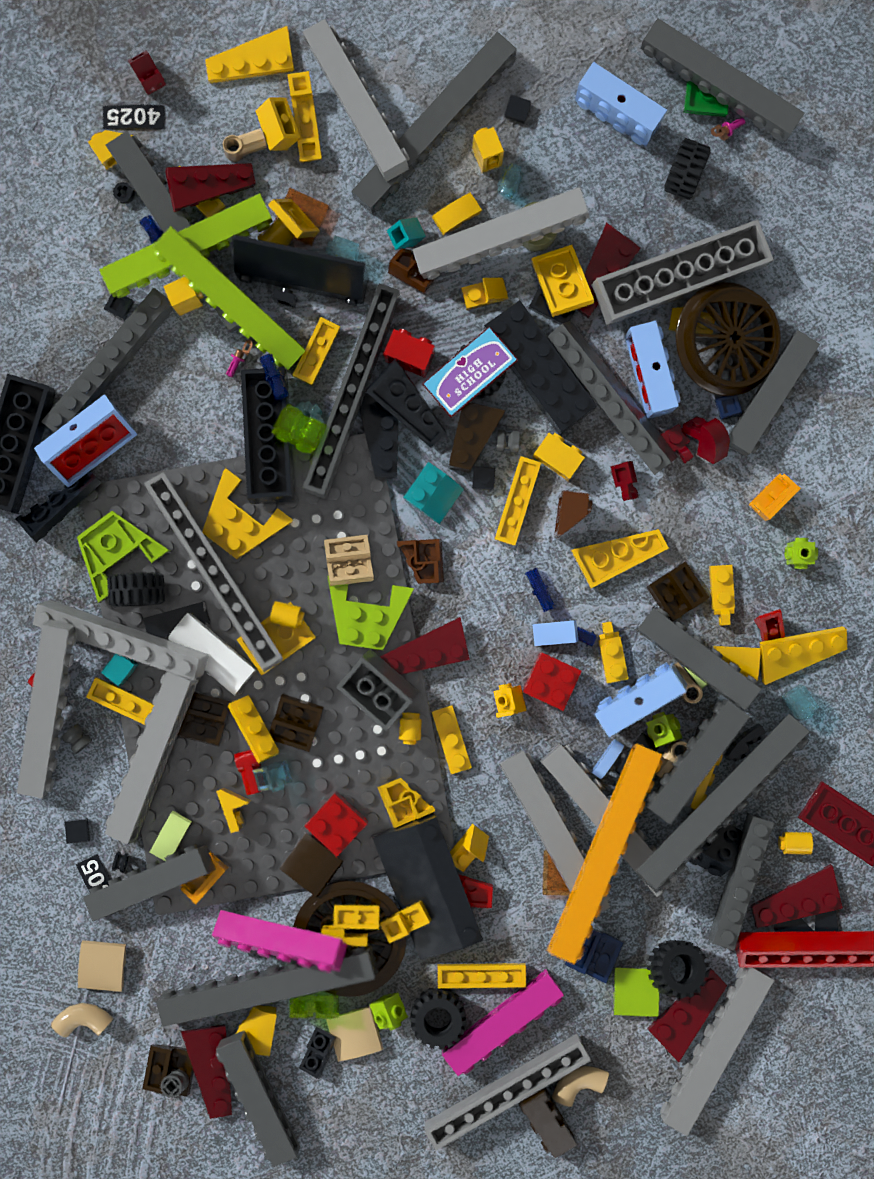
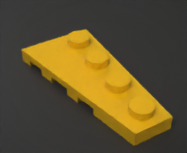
M288 26L205 59L209 83L294 71Z
M657 529L572 549L571 552L591 589L669 548L660 530Z
M842 626L760 642L763 684L767 685L847 650V629Z

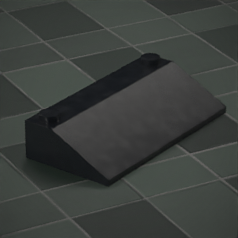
M233 234L234 273L241 282L252 283V281L340 299L352 306L364 304L369 281L365 262Z
M434 812L372 837L400 910L422 900L432 919L429 924L410 932L420 960L461 950L484 941Z

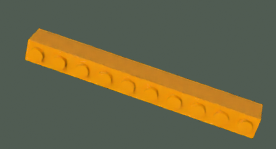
M633 744L548 945L547 951L550 954L573 964L582 957L584 952L582 945L585 938L588 939L592 933L593 926L591 924L594 917L597 918L600 914L602 897H606L611 885L608 883L611 876H615L618 871L619 863L617 862L620 855H624L626 852L628 835L633 834L637 822H635L638 813L641 814L644 809L645 801L643 800L646 792L650 793L652 790L654 773H658L662 766L661 754L639 744Z

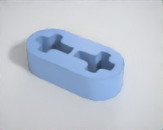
M614 739L600 757L591 773L602 779L623 750L624 745Z

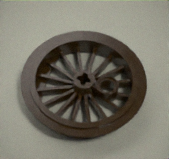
M720 282L702 288L686 303L677 323L676 348L685 372L699 387L715 395L736 396L754 389L765 379L773 367L780 349V327L773 309L760 295L737 283ZM718 302L723 319L710 303ZM725 302H731L730 315ZM738 303H744L737 319ZM751 306L755 312L743 324L747 311ZM704 308L719 327L700 317ZM759 316L762 325L743 332ZM697 322L719 333V335L696 333ZM764 328L765 338L745 336ZM696 338L717 339L718 341L697 350ZM746 341L765 342L764 351ZM720 346L704 364L699 354ZM747 349L762 356L760 363L755 360ZM729 356H731L733 360L731 366L727 362ZM744 357L755 369L750 375ZM717 359L718 368L714 375L708 367ZM740 368L743 380L737 382L736 369ZM723 371H729V381L721 378Z
M356 881L337 882L327 885L318 897L312 894L305 901L295 918L293 927L322 933L321 930L325 922L334 920V907L329 899L341 896L342 905H346L344 895H357L355 905L359 904L360 896L371 900L372 902L369 905L377 904L384 911L379 914L380 919L384 916H392L399 912V909L385 893L369 884ZM325 902L333 914L324 916L316 909ZM312 914L323 920L321 928L308 924ZM382 928L363 931L364 929H345L346 934L368 933V935L384 933ZM406 936L391 943L389 941L368 938V943L384 946L380 954L373 950V954L377 958L375 960L378 969L376 978L324 991L336 996L356 997L371 993L385 985L394 976L402 963L406 950ZM348 945L346 952L349 951V949L351 951V949L355 946Z

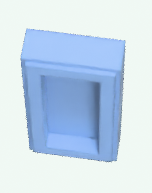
M576 620L533 624L534 645L578 642Z

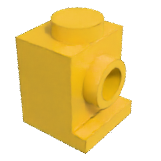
M511 683L499 685V690L493 691L498 713H496L497 718L527 711L521 685L512 687Z

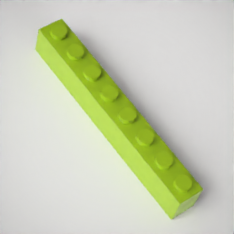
M259 193L178 233L207 258L211 255L210 252L216 249L221 251L228 248L230 243L233 242V234L249 238L250 233L256 230L261 232L268 229L273 220ZM155 243L99 269L113 297L118 296V298H122L130 294V290L135 287L139 289L146 287L150 284V280L157 277L162 279L171 274L170 271L173 265L167 260L162 262L154 254L156 250L153 248V245Z
M172 226L153 245V248L156 250L154 254L162 262L169 261L173 265L171 270L180 278L184 275L190 281L188 285L195 292L199 293L202 291L207 296L205 300L214 309L218 306L223 310L222 316L232 324L235 321L241 327L239 331L247 339L252 337L256 340L255 346L264 354L268 351L274 357L272 361L278 367L284 366L289 370L306 351L303 346Z

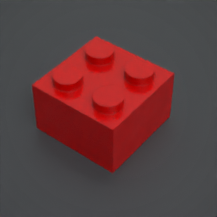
M393 329L384 351L385 362L390 364L396 358L404 370L426 378L435 355V346L432 345V341L424 337H420V339L412 337V333L404 329L399 331Z
M540 652L522 692L564 711L582 671Z
M336 791L304 827L337 857L367 825L368 820Z

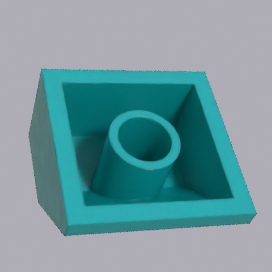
M428 462L403 499L440 525L464 488L446 473Z

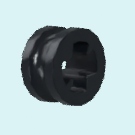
M125 182L116 184L113 189V195L120 203L128 204L134 199L135 192L133 188ZM121 189L126 191L127 197L121 196Z
M117 851L112 870L116 871L119 869L121 873H124L128 864L129 854L125 853V855H122L120 851Z

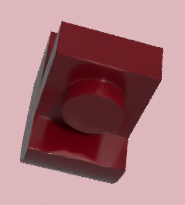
M147 50L128 60L147 95L166 86L162 74L157 69Z
M696 416L683 424L682 432L699 440L697 450L699 457L715 464L728 456L729 434L723 423L717 418L707 422L705 419Z

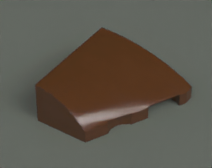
M400 249L389 261L388 273L423 293L427 291L435 280L424 279L421 276L414 253L410 249Z
M442 539L397 541V546L403 551L406 562L412 568L418 584L444 582Z

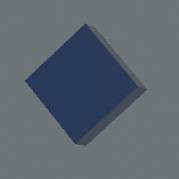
M737 395L722 396L714 399L720 420L743 413Z

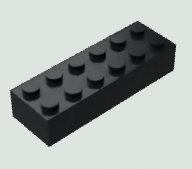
M520 300L484 325V330L490 326L516 356L518 361L510 367L559 435L595 410L597 405Z
M285 367L241 370L247 499L250 504L295 501L288 374Z
M8 373L0 396V509L19 514L37 456L34 448L41 443L46 426L41 421L50 412L57 390L48 385Z

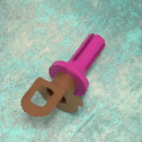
M741 117L732 123L724 122L722 127L718 124L711 129V133L723 141L728 140L733 135V130L745 124V119Z
M251 340L245 342L242 350L235 348L237 349L235 354L231 353L230 356L233 357V360L226 372L227 376L233 377L240 361L245 362L243 356L244 354H249L253 345ZM247 343L250 344L248 351L245 350Z

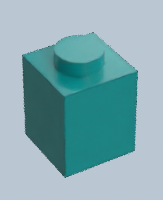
M417 217L401 219L386 230L395 250L412 248L426 237Z
M115 653L101 673L117 686H122L139 664L133 659Z

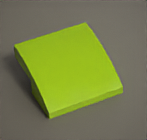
M614 968L613 1007L615 1016L658 1017L659 988H654L652 985L654 980H649L650 970Z

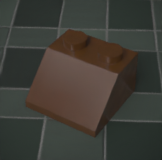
M564 490L560 493L554 538H559L591 513L593 500H589L590 494Z

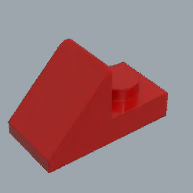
M780 609L760 615L754 619L755 624L760 630L762 642L785 637L782 611Z

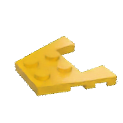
M225 468L202 533L238 560L260 545V543L290 525L294 520L277 508L264 525L256 521L229 500V497L242 480Z

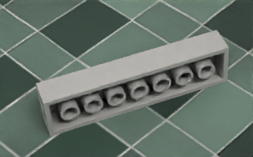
M757 219L599 277L593 282L592 288L608 326L697 293L702 288L711 284L726 282L762 269L774 261Z

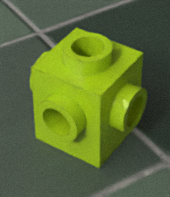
M795 538V542L787 543L784 552L785 559L787 560L786 565H794V569H808V565L815 564V560L817 561L818 548L815 547V542H808V538ZM802 549H804V557L801 555Z
M665 712L653 715V720L646 723L648 726L647 733L650 739L653 740L655 747L664 746L683 738L680 732V722L674 717V714L665 715Z
M398 992L385 994L369 1004L379 1029H397L402 1025L401 1022L408 1018L405 1006Z

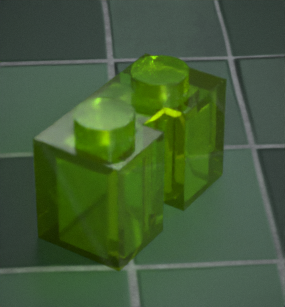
M288 404L281 410L271 433L275 434L279 440L295 445L299 451L310 454L318 447L327 425L313 417L308 418L303 415L304 412Z
M306 994L290 998L289 1018L313 1017V1013H315V1019L339 1018V996L333 994Z

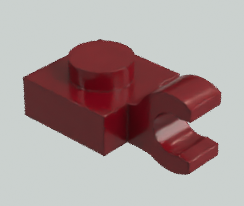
M680 424L660 434L674 452L677 451L684 464L692 460L693 455L686 447L690 440L682 432Z
M633 461L611 466L615 488L621 487L623 501L639 498L638 491L632 484L637 482Z

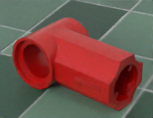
M251 749L235 753L236 767L238 772L241 773L246 794L252 795L265 791L266 788L260 770L261 763L258 764Z

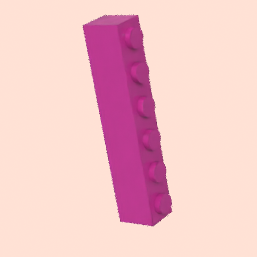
M220 910L211 935L218 940L217 944L223 947L230 948L231 945L238 946L237 949L243 952L250 953V950H254L260 956L270 958V955L277 956L278 960L290 963V960L298 961L297 964L307 968L315 965L318 966L319 970L331 973V970L340 971L348 946L340 938Z
M545 969L528 982L526 987L519 989L464 1031V1034L460 1035V1040L453 1042V1046L448 1047L446 1045L442 1049V1056L457 1076H460L462 1073L464 1075L469 1073L475 1067L474 1064L480 1059L484 1061L490 1057L493 1049L507 1044L510 1036L524 1031L527 1028V1023L533 1019L536 1021L541 1018L545 1013L544 1010L550 1006L555 1007L562 1001L561 997L564 996L563 990L548 970Z

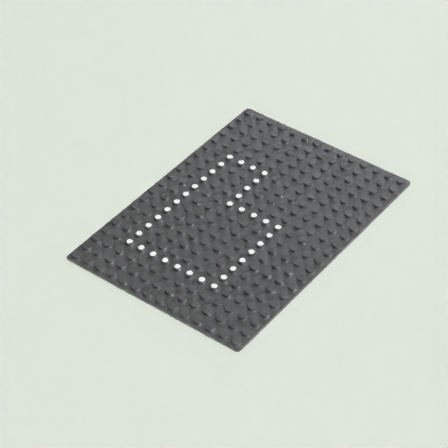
M365 433L349 436L326 499L307 493L303 489L320 443L316 442L292 447L295 501L250 504L247 499L245 456L102 482L94 492L82 500L87 529L109 512L114 511L170 550L152 564L140 547H138L105 572L108 577L126 573H161L164 575L165 602L158 605L113 607L109 605L108 598L100 603L104 619L147 633L143 618L203 602L204 611H207L210 625L206 622L205 625L255 667L236 640L241 637L144 484L164 472L202 532L223 470L225 468L242 480L229 497L230 501L262 525L268 521L277 508L294 521L238 560L206 535H204L260 623L271 616L275 601L287 604L292 602L293 605L301 607V612H305L304 620L317 637L264 675H261L257 670L236 696L206 671H204V675L197 678L199 681L194 691L196 693L230 702L249 695L269 732L282 694L322 706L324 709L310 752L274 741L279 750L278 755L261 762L260 767L266 790L252 795L246 794L241 773L237 770L234 758L235 753L250 750V747L230 710L219 747L179 736L176 737L141 828L147 865L157 860L160 864L166 862L151 854L150 851L169 815L174 811L192 821L176 850L178 855L185 854L184 849L197 844L198 848L206 845L208 852H212L229 868L197 904L193 903L181 891V885L153 896L155 912L158 915L303 888L281 871L280 867L305 833L310 834L321 843L304 826L336 791L368 820V823L338 855L344 862L329 883L386 873L372 837L394 827L377 787L402 778L413 791L420 794L424 801L435 808L434 814L449 852L455 846L422 670L401 674L403 678L420 692L404 711L420 713V719H422L421 740H416L414 745L403 744V740L399 739V724L402 714L385 731L336 688L359 659L371 648L339 644L328 582L329 575L324 540L368 535L374 581L349 584L346 601L389 607L392 585L407 587L400 548L397 546L398 538L387 479L375 478ZM409 600L384 650L372 649L378 656H382L416 639ZM109 651L111 660L115 653ZM135 660L139 664L124 685L117 687L149 702H153L155 695L159 693L162 686L160 684L161 678L167 671ZM120 714L129 762L132 755L136 753L138 748L137 740L144 732L146 725ZM221 788H226L251 800L249 804L236 808L237 811L241 812L244 823L241 824L243 828L234 833L230 832L217 791Z

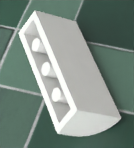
M187 613L168 637V640L209 654L205 671L234 696L237 695L257 671L256 667L192 613Z

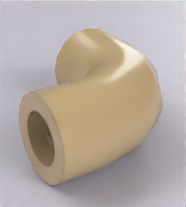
M79 1003L69 1006L59 1013L51 1022V1026L57 1034L65 1038L78 1026H87L99 1036L114 1018L95 1004Z
M581 1066L560 1079L555 1087L552 1099L562 1105L572 1107L577 1093L582 1089H591L602 1094L609 1072L596 1067Z

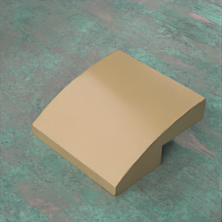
M368 535L324 540L330 586L374 581Z
M82 940L79 956L78 988L122 992L124 987V966L126 964V944Z
M370 1006L352 1009L348 1013L332 1015L326 1018L330 1034L336 1037L334 1049L338 1062L362 1057L384 1049Z

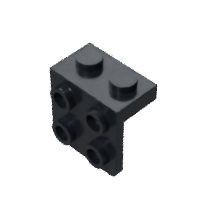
M730 824L726 828L722 826L717 831L719 834L711 844L706 842L701 848L703 852L695 860L691 858L689 862L708 870L714 876L721 877L732 868L742 838V831Z

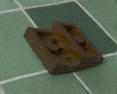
M686 561L646 586L658 606L670 615L668 619L672 622L710 598Z
M194 692L177 736L219 747L229 713L228 705L231 702Z
M282 694L269 732L273 741L310 752L324 707Z
M305 833L280 867V870L315 897H318L344 861L338 856L336 857L310 834Z
M150 1045L142 1089L163 1094L161 1091L162 1080L174 1070L179 1069L186 1072L189 1077L188 1087L180 1094L187 1097L190 1094L194 1071L186 1048Z

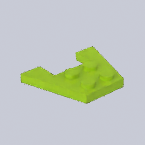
M114 511L109 512L77 536L98 603L108 598V576L105 572L131 552L140 547L153 564L170 551Z
M329 583L339 644L384 650L414 588L392 585L390 605L387 607L346 601L349 584L330 586Z

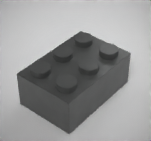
M369 649L336 687L385 731L390 728L420 693L372 649Z

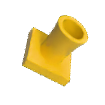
M273 199L268 206L278 218L268 229L259 234L257 238L258 240L288 246L294 237H315L320 230L292 199Z

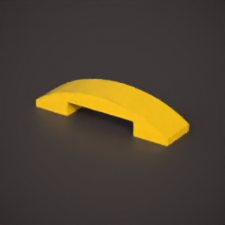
M309 71L287 74L294 120L301 137L297 141L300 162L322 160Z

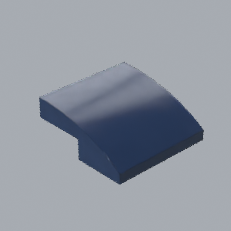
M593 928L590 937L584 940L582 945L584 952L580 960L577 959L575 964L566 961L565 965L584 975L588 974L604 983H608L624 941Z

